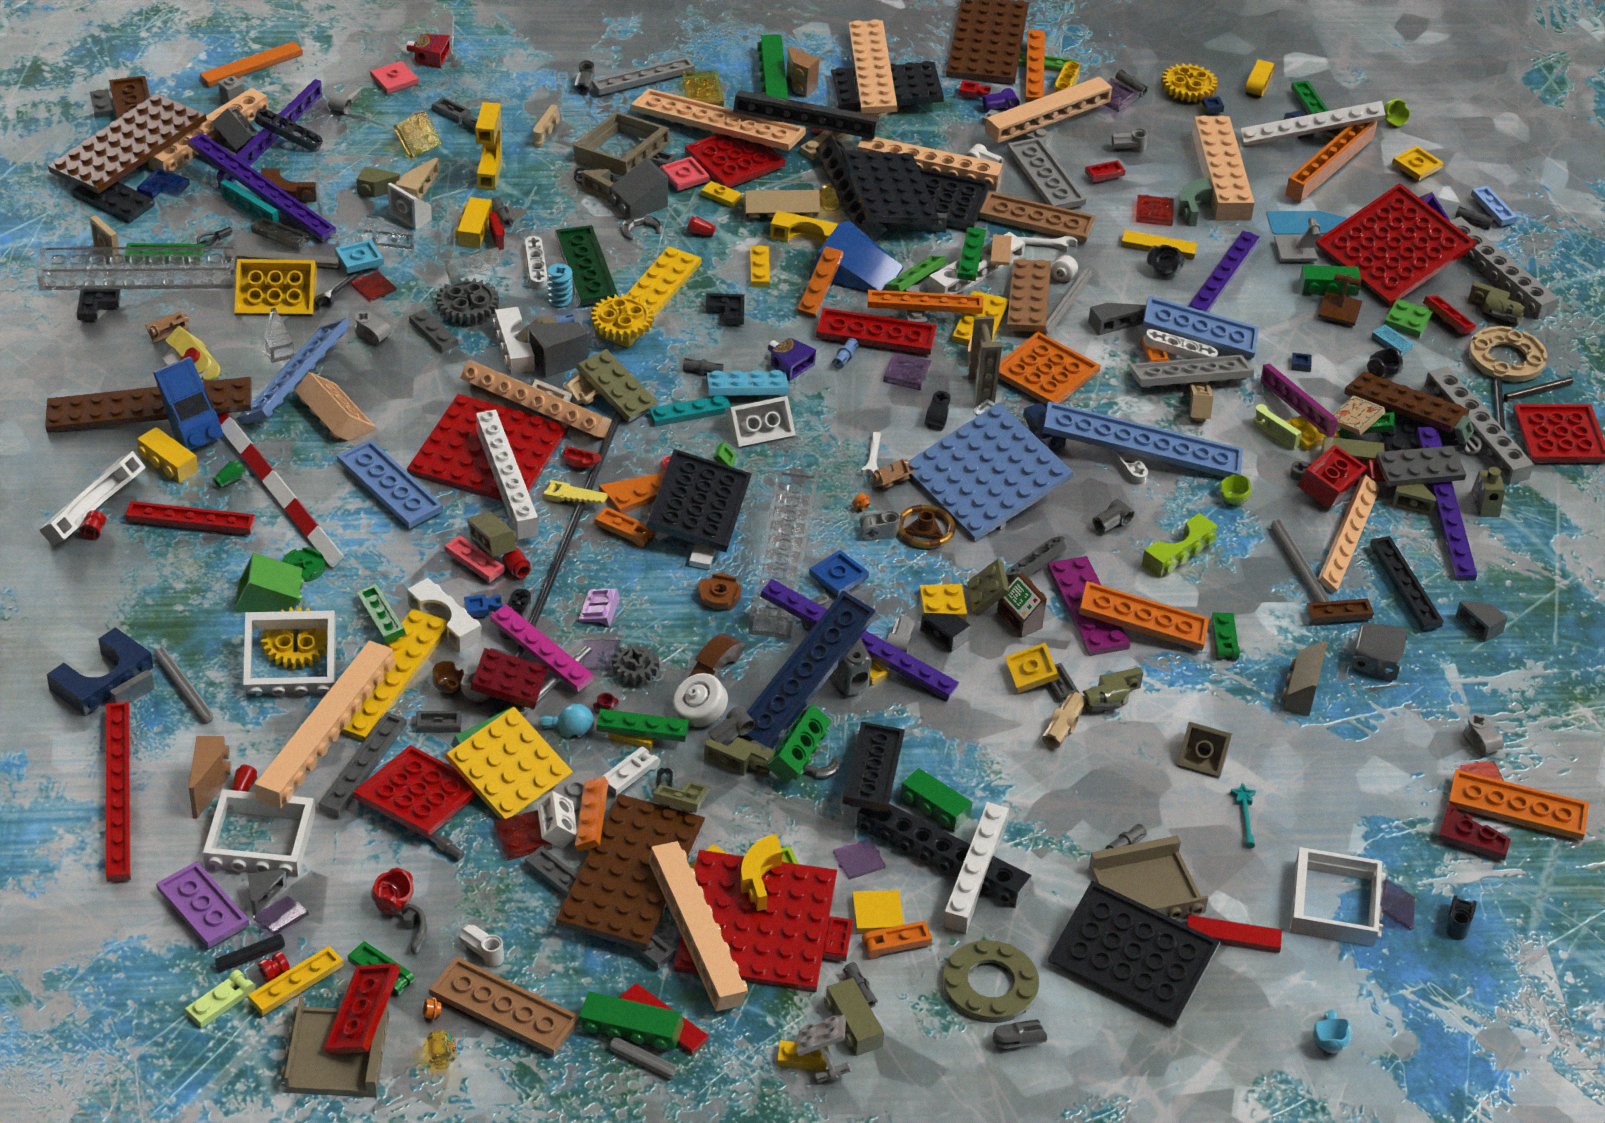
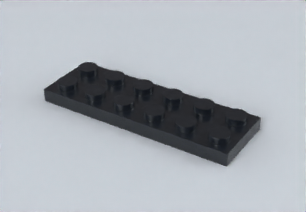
M861 721L842 804L872 809L873 811H888L905 729Z

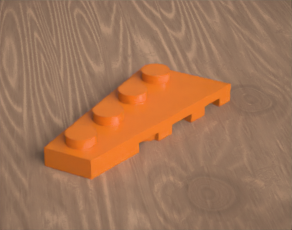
M665 472L599 485V492L607 493L608 498L606 500L617 512L625 514L655 501Z

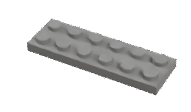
M1040 137L1008 143L1007 150L1047 205L1064 209L1086 205L1085 196Z
M1242 355L1130 364L1129 370L1140 387L1151 388L1155 385L1171 386L1172 384L1179 383L1188 385L1191 382L1208 383L1215 380L1225 382L1228 379L1245 380L1254 377V369Z

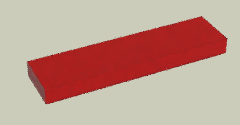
M1188 915V926L1219 940L1220 944L1280 953L1281 929Z
M637 983L619 997L625 1000L673 1010ZM682 1016L684 1026L677 1045L693 1055L708 1041L709 1035Z

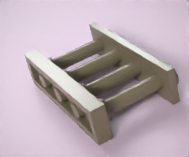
M994 316L974 317L967 379L976 380L975 408H991L995 405L1002 345L1001 342H992Z

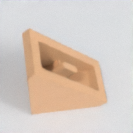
M993 234L990 264L1009 266L1012 236Z

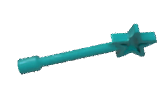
M1241 783L1240 789H1231L1230 794L1237 798V805L1242 802L1246 831L1245 844L1247 848L1251 849L1255 847L1254 836L1251 833L1248 804L1252 805V797L1255 796L1256 790L1246 789L1245 785Z

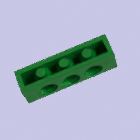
M813 703L809 705L796 718L766 767L784 784H787L792 779L796 781L804 772L802 768L812 760L811 754L820 747L819 741L828 734L827 728L831 720Z

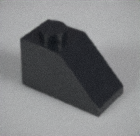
M924 613L921 618L920 630L952 653L969 641L971 625L956 614Z

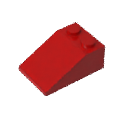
M1333 445L1306 468L1297 487L1319 501L1323 506L1331 509L1342 499L1368 467L1337 445Z

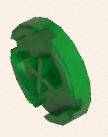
M308 547L298 551L294 549L287 553L282 560L284 563L302 568L301 577L304 578V582L316 580L325 571L324 556L316 549Z

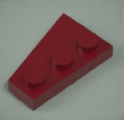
M1448 803L1438 840L1505 861L1511 839L1488 825L1482 826L1473 821V816L1467 813L1465 815L1455 810L1454 805Z

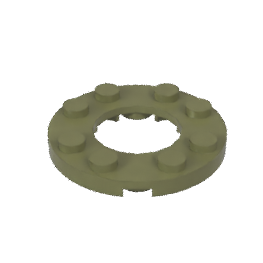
M980 940L960 947L949 957L943 972V989L948 1000H951L958 1007V1011L967 1017L982 1022L1001 1023L1014 1020L1015 1016L1024 1011L1027 1012L1033 1006L1039 989V975L1030 958L1011 944ZM996 963L1000 967L1004 966L1007 968L1008 973L1014 977V986L1006 995L1000 997L983 996L972 989L968 982V974L971 969H975L979 964Z

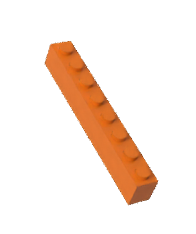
M1378 121L1348 126L1288 178L1285 195L1295 201L1302 202L1374 139Z

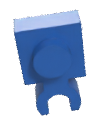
M485 594L464 597L465 610L471 617L488 616V611L496 612L503 607L501 595H494L486 599Z

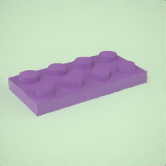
M198 861L156 883L160 894L208 949L249 926V919Z

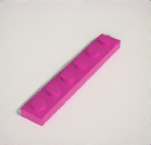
M507 604L490 615V621L577 692L594 681V674Z

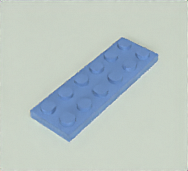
M1148 296L1142 325L1145 328L1158 330L1249 358H1254L1256 353L1259 327L1153 296Z
M372 439L337 455V462L409 529L444 511L443 504Z

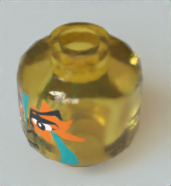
M436 1030L425 1038L423 1048L427 1064L434 1066L435 1069H446L449 1067V1064L456 1060V1041L454 1036L448 1034L447 1031Z

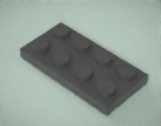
M1454 446L1377 452L1375 457L1387 487L1465 480L1466 472Z

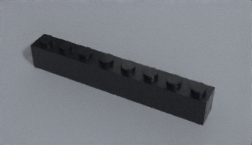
M742 90L736 93L733 113L870 139L875 138L879 122V116Z

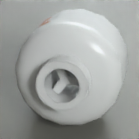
M1068 255L1060 256L1051 267L1053 278L1062 283L1069 282L1078 271L1076 260Z

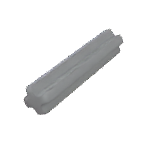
M614 1037L610 1043L611 1051L669 1079H672L677 1072L676 1065L618 1037Z

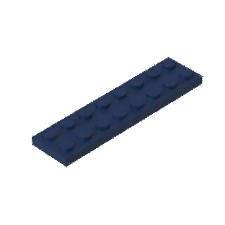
M842 591L747 710L749 716L755 721V726L745 736L773 749L878 616L877 611L847 592Z

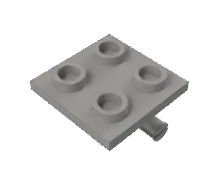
M1314 217L1308 219L1310 226L1303 236H1274L1281 262H1309L1318 260L1314 247L1316 240L1321 238V234L1319 232L1320 226Z
M845 1015L839 1017L831 1016L822 1023L816 1025L808 1024L799 1030L798 1056L820 1049L828 1066L827 1070L815 1073L818 1083L829 1079L836 1080L838 1076L852 1072L849 1062L834 1066L828 1049L829 1045L845 1040Z

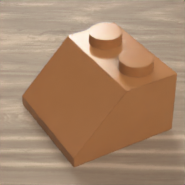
M788 47L786 78L791 92L808 97L818 88L819 58Z

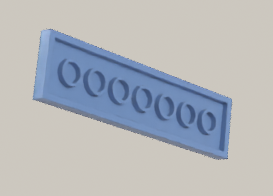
M344 318L320 326L252 400L251 411H242L236 418L240 424L247 422L251 424L260 418L266 419L273 414L272 410L283 403V398L294 391V386L304 379V375L315 368V363L325 357V352L336 344L335 341L346 333V329L351 324L348 319Z

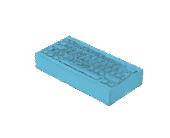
M1383 325L1372 332V338L1387 348L1394 347L1398 349L1401 355L1413 349L1414 343L1387 325Z

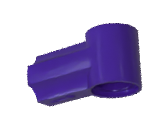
M1011 88L1003 89L1000 93L982 96L985 111L1002 108L1009 110L1020 105L1018 97Z

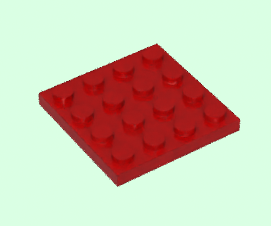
M716 134L685 146V153L692 156L720 185L728 188L785 167L786 160L770 146L749 142L741 138H733L725 134Z
M1514 404L1513 412L1532 463L1605 462V440L1591 404Z
M409 745L358 787L353 793V798L428 838L478 794L455 768Z

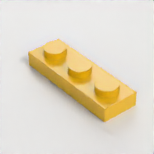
M750 246L751 287H770L769 246Z

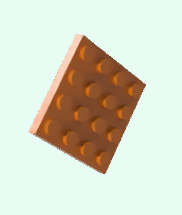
M1036 332L1000 361L998 378L1046 405L1048 401L1061 404L1100 372L1101 365L1046 335Z

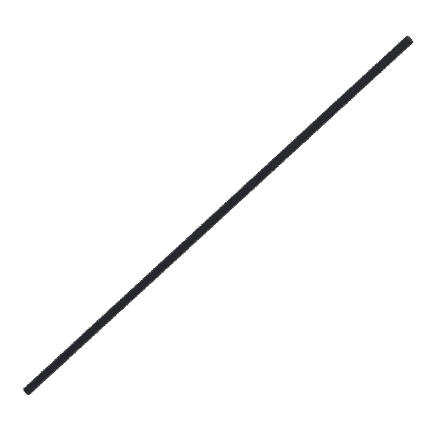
M617 411L599 451L601 461L593 465L584 489L592 490L622 419V416ZM583 501L578 502L530 617L529 623L535 628L587 504ZM519 645L515 656L523 659L526 650ZM496 699L489 718L501 713L505 703L504 700Z

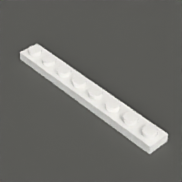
M1382 101L1244 127L1241 128V135L1244 146L1383 120L1386 119Z

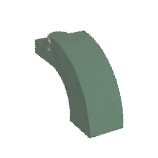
M1209 178L1191 181L1181 190L1178 215H1184V219H1187L1189 226L1197 225L1199 214L1197 205L1210 203L1213 188Z

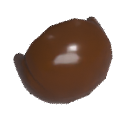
M453 661L438 662L432 671L433 685L441 692L456 693L461 690L460 683L465 675L464 670H458Z

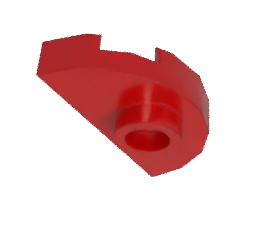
M568 446L564 449L565 462L575 468L591 466L601 461L599 453Z

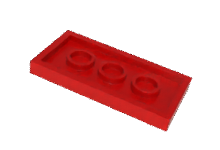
M396 963L356 966L323 1048L328 1054L369 1051L401 969Z

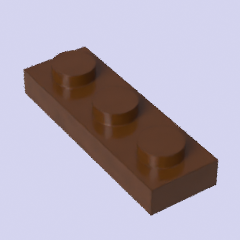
M1368 598L1313 602L1306 605V611L1311 624L1373 619L1374 615Z

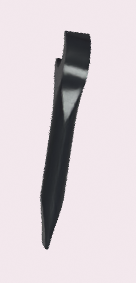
M362 271L348 275L331 290L317 295L314 298L316 307L320 308L319 306L324 303L333 304L335 297L350 285Z

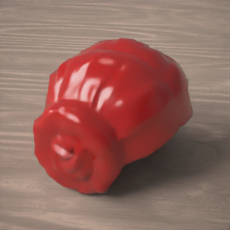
M396 867L390 869L389 872L380 874L376 878L371 891V897L379 911L395 915L403 906L409 904L414 893L412 874Z

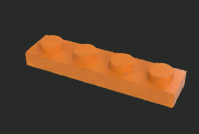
M825 246L799 304L798 313L817 317L842 260L843 251Z
M605 776L584 782L575 847L578 852L600 846L609 783Z

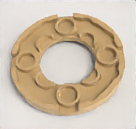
M1495 326L1485 328L1473 336L1469 346L1470 359L1483 374L1494 378L1500 377L1501 380L1511 383L1534 379L1543 372L1547 361V351L1536 337L1525 331L1520 333L1519 331L1512 330V327ZM1496 345H1511L1520 349L1525 354L1526 361L1518 366L1515 364L1509 366L1502 361L1496 362V358H1491L1489 350Z

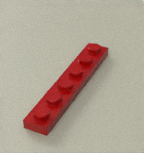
M130 501L125 514L126 521L248 535H251L256 521L255 514Z

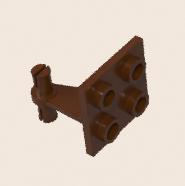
M1335 273L1333 281L1344 283L1342 296L1325 292L1318 317L1355 326L1362 301L1345 296L1348 285L1360 287L1362 279L1353 278L1349 274L1345 276Z

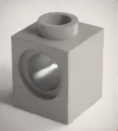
M234 76L218 81L219 97L225 104L244 93L243 83Z

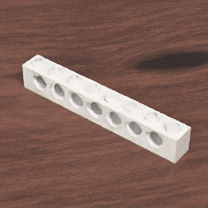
M491 410L476 413L477 433L512 526L516 532L517 539L538 536V516L497 411Z

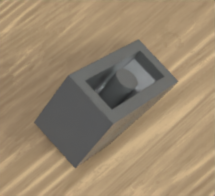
M1466 600L1459 602L1455 616L1484 642L1503 633L1508 618L1494 605Z

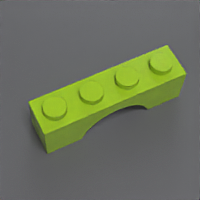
M1198 513L1186 521L1183 541L1178 543L1157 541L1146 548L1143 554L1142 566L1159 578L1167 573H1171L1177 566L1184 564L1190 557L1199 554L1202 549L1215 542L1218 525Z

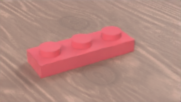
M460 535L444 546L447 554L489 583L505 572L504 565Z

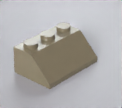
M1327 641L1298 651L1297 659L1292 658L1289 671H1293V674L1288 673L1285 684L1289 686V689L1284 688L1281 699L1285 701L1284 710L1306 716L1310 715L1328 644Z

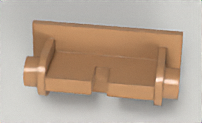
M178 311L145 326L154 343L169 337L178 326L185 330L189 329L186 324L189 322L187 315H182V312Z
M900 459L890 464L892 472L888 465L874 471L872 477L878 484L874 485L873 488L881 486L882 489L890 487L894 485L892 481L897 479L899 482L910 478L909 474L916 470H909V461L907 459Z

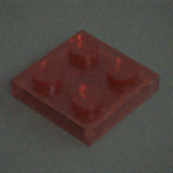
M1137 195V223L1172 226L1174 198Z
M538 810L494 821V829L508 861L528 856L541 846L546 850L552 849V843L542 839Z

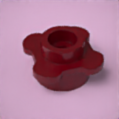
M601 693L597 697V703L593 704V709L596 711L600 709L614 710V707L619 704V700L611 693Z

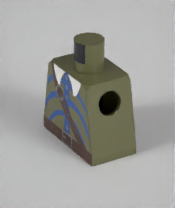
M1497 467L1479 471L1471 491L1479 517H1500L1505 487L1500 475L1501 471Z

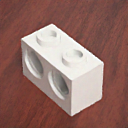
M551 791L537 803L542 839L563 849L576 838L577 825L573 801Z

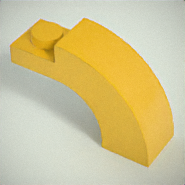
M777 834L766 836L757 841L747 851L742 862L741 891L742 894L749 893L751 903L755 902L757 911L767 909V893L762 876L771 868L782 866L783 852Z

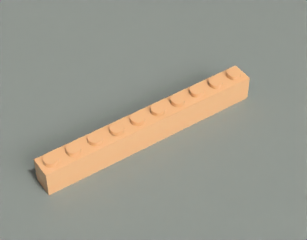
M372 641L367 642L255 783L257 801L281 809L286 802L291 800L297 787L301 786L308 773L315 769L319 759L326 755L329 746L337 741L340 732L349 725L354 714L360 711L365 700L371 697L375 687L382 683L386 673L393 669L395 659L393 658L392 648Z

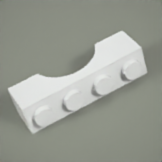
M518 307L495 310V318H492L493 329L496 330L497 341L501 342V354H505V366H509L511 374L535 371L534 353L531 344L515 339L518 333L522 331V317Z
M427 578L407 589L408 605L411 608L430 615L441 616L449 621L446 625L447 641L459 652L481 641L482 627L479 621L473 619L463 607L455 603L454 599L444 593L438 584H434Z

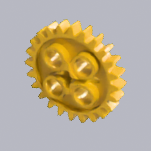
M1182 63V66L1178 64L1175 67L1170 66V69H1165L1161 78L1164 92H1169V96L1174 95V99L1180 97L1181 101L1187 99V102H1190V100L1197 102V99L1202 101L1203 97H1213L1217 90L1218 81L1217 77H1214L1215 74L1210 73V70H1204L1205 67L1198 68V64L1192 66L1191 63L1188 66Z
M615 294L614 298L607 296V300L600 299V303H595V307H592L591 326H594V331H598L599 335L605 333V338L612 336L613 341L616 338H619L620 341H623V338L630 341L631 337L638 339V335L644 336V333H649L650 328L653 327V309H650V304L646 305L645 300L640 302V297L632 299V295L625 298L624 294L621 297Z
M301 606L298 607L297 611H302ZM328 628L299 629L297 652H294L296 629L263 630V633H261V645L264 649V654L268 655L270 661L275 659L276 665L283 662L285 669L289 664L292 665L293 670H295L297 665L304 669L305 663L313 666V660L321 662L320 655L327 656Z

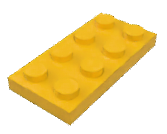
M973 290L971 295L983 296V314L963 313L952 336V342L968 346L973 332L974 317L994 316L993 342L1010 300L1001 296Z

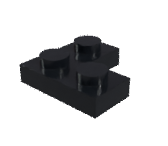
M81 289L77 308V320H97L99 307H119L120 289Z
M706 293V311L725 312V324L744 325L745 294Z

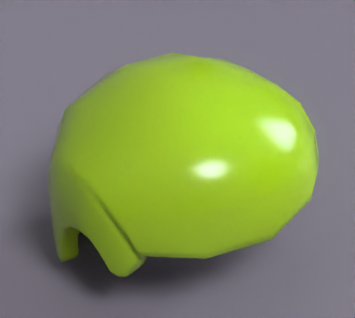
M1399 98L1389 100L1384 105L1386 115L1384 120L1398 127L1404 125L1410 116V110L1405 105L1406 102Z
M1231 475L1220 483L1222 498L1229 504H1242L1251 496L1250 480L1246 476Z

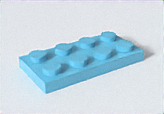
M735 370L731 373H723L722 371L707 373L709 396L789 395L786 372L780 370H773L771 372H762L760 370L742 372Z

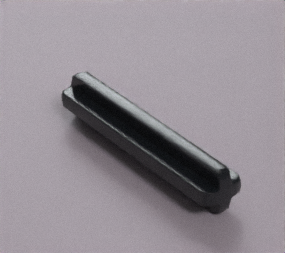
M277 934L215 959L216 968L221 972L281 949L285 946V940L281 934Z

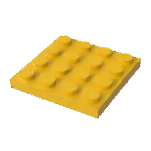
M512 707L453 748L445 756L448 762L504 824L573 774V771L515 707Z

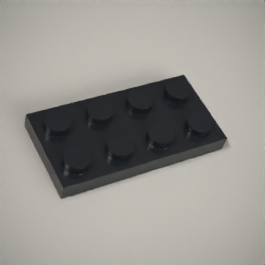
M118 181L99 194L80 185L72 190L74 197L127 223H131L155 206L154 199Z

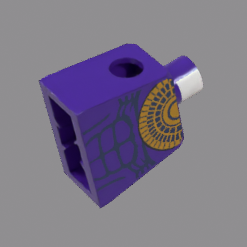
M788 338L780 344L773 340L768 345V350L771 352V365L776 370L786 372L788 381L793 380L815 365L816 349L793 338Z

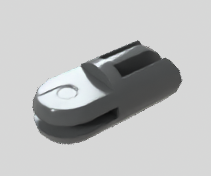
M1038 1019L1000 1025L993 1032L994 1044L1004 1049L1042 1044L1047 1041V1034Z

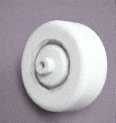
M706 673L695 674L685 679L678 686L673 698V706L676 713L681 719L689 720V726L704 727L714 723L724 713L728 703V694L724 686L715 676Z

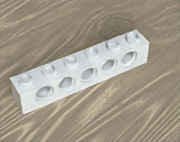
M1008 232L1004 235L1012 236L1009 264L1011 265L1013 260H1019L1024 257L1025 242L1011 232ZM990 242L983 246L976 281L957 279L959 259L929 276L928 291L931 293L958 294L1008 265L990 264Z

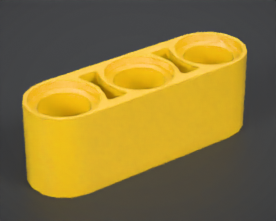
M1258 59L1248 78L1245 92L1263 96L1273 75L1275 63Z
M1075 61L1065 63L1055 82L1054 93L1077 85L1080 71L1079 63Z

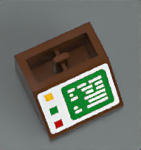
M1021 572L1008 585L1009 593L998 601L997 612L1022 638L1042 629L1047 598Z

